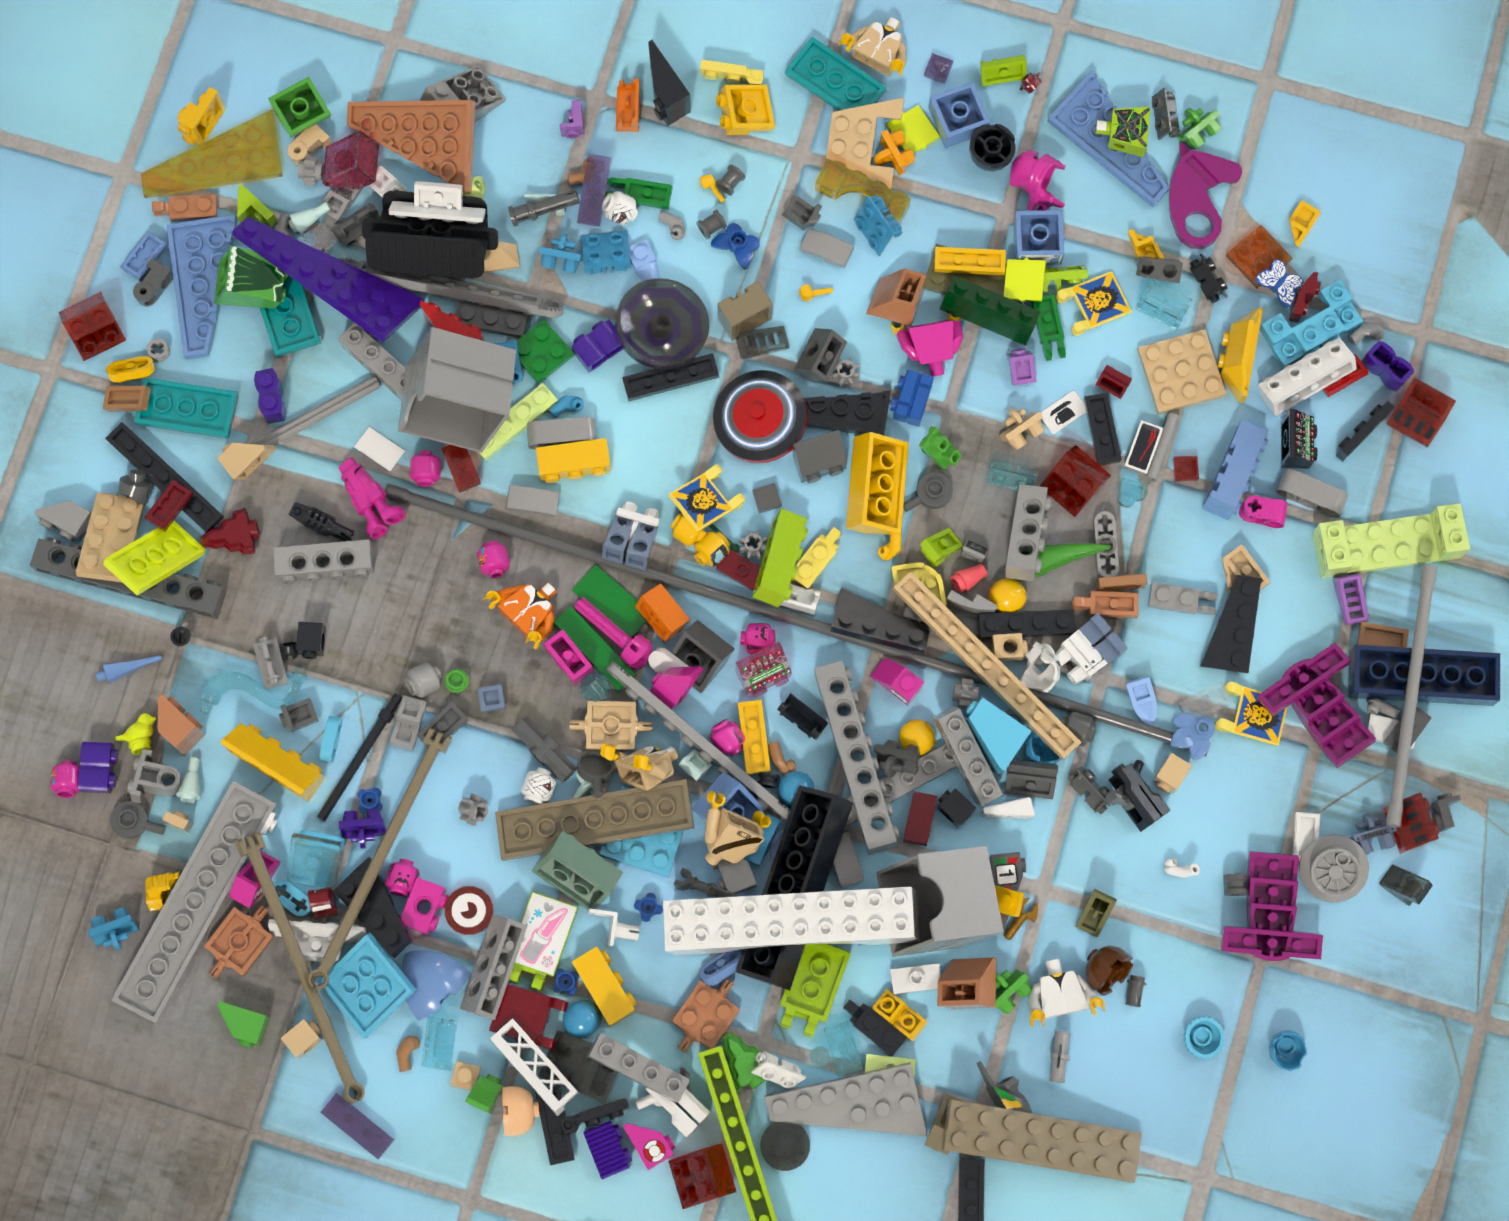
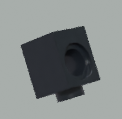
M315 622L298 623L296 651L299 655H302V658L317 659V656H324L326 635L324 624Z
M956 788L951 793L947 790L938 799V802L941 804L937 810L958 829L977 809Z

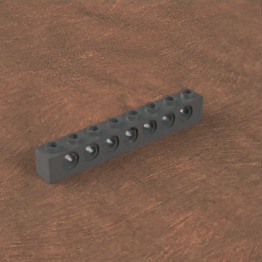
M47 537V540L38 538L30 562V566L37 572L214 619L219 617L226 592L220 587L221 584L216 581L207 580L205 583L198 581L196 576L184 574L182 577L174 573L137 596L122 582L77 577L76 568L82 546L72 543L69 546L61 544V541ZM65 554L63 562H55L58 555ZM175 584L180 585L177 593H169L171 586ZM202 590V597L198 600H193V593Z

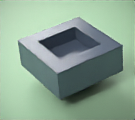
M502 684L478 688L482 713L506 709Z

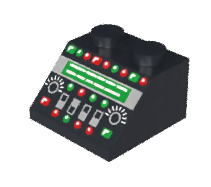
M1289 409L1281 421V468L1309 469L1314 461H1317L1318 450L1317 447H1314V439L1317 437V425L1314 424L1313 416L1296 409Z

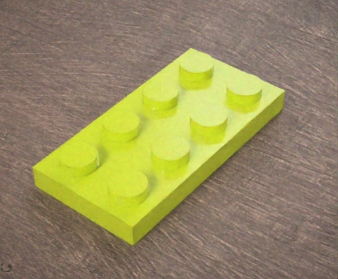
M173 521L166 532L159 528L152 530L106 557L103 565L138 596L204 556L206 549Z

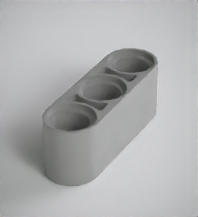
M592 417L529 422L527 423L528 448L536 450L537 447L595 440V419Z
M1289 468L1284 469L1276 488V492L1280 496L1333 518L1341 516L1349 496L1345 491Z

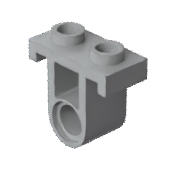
M142 749L141 756H136L134 762L136 774L134 779L130 778L127 793H130L131 801L136 803H142L141 792L164 797L175 796L181 785L179 772L171 766L153 763L152 750ZM167 778L175 780L172 785H164L162 782Z

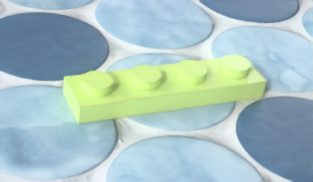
M544 383L539 385L510 409L508 418L484 451L478 453L485 461L523 432L527 428V423L538 420L548 412V409L558 401Z

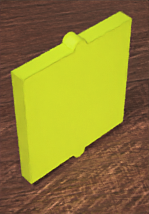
M919 105L905 113L903 112L902 121L892 120L886 124L891 133L901 130L905 138V144L901 145L903 151L910 148L913 154L921 149L926 150L928 145L940 139L939 134Z
M1024 258V260L1007 259L1004 297L1021 301L1022 303H1025V301H1042L1046 261L1029 260L1028 258Z

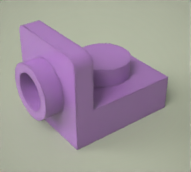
M581 100L571 101L572 109L568 110L569 123L560 124L562 137L572 139L579 137V135H584Z
M1021 348L1012 350V354L1006 355L1009 361L1013 386L1036 382L1034 357L1031 352Z

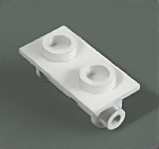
M766 1051L757 1054L756 1061L758 1066L751 1071L752 1074L789 1089L806 1079V1076L801 1074V1069L797 1064L781 1059L778 1065V1057Z

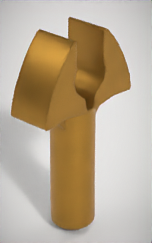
M1030 898L1023 899L1020 916L1015 917L1003 934L1007 940H1012L1025 920H1031L1033 923L1036 921L1038 903H1036L1031 912L1023 914L1024 905Z

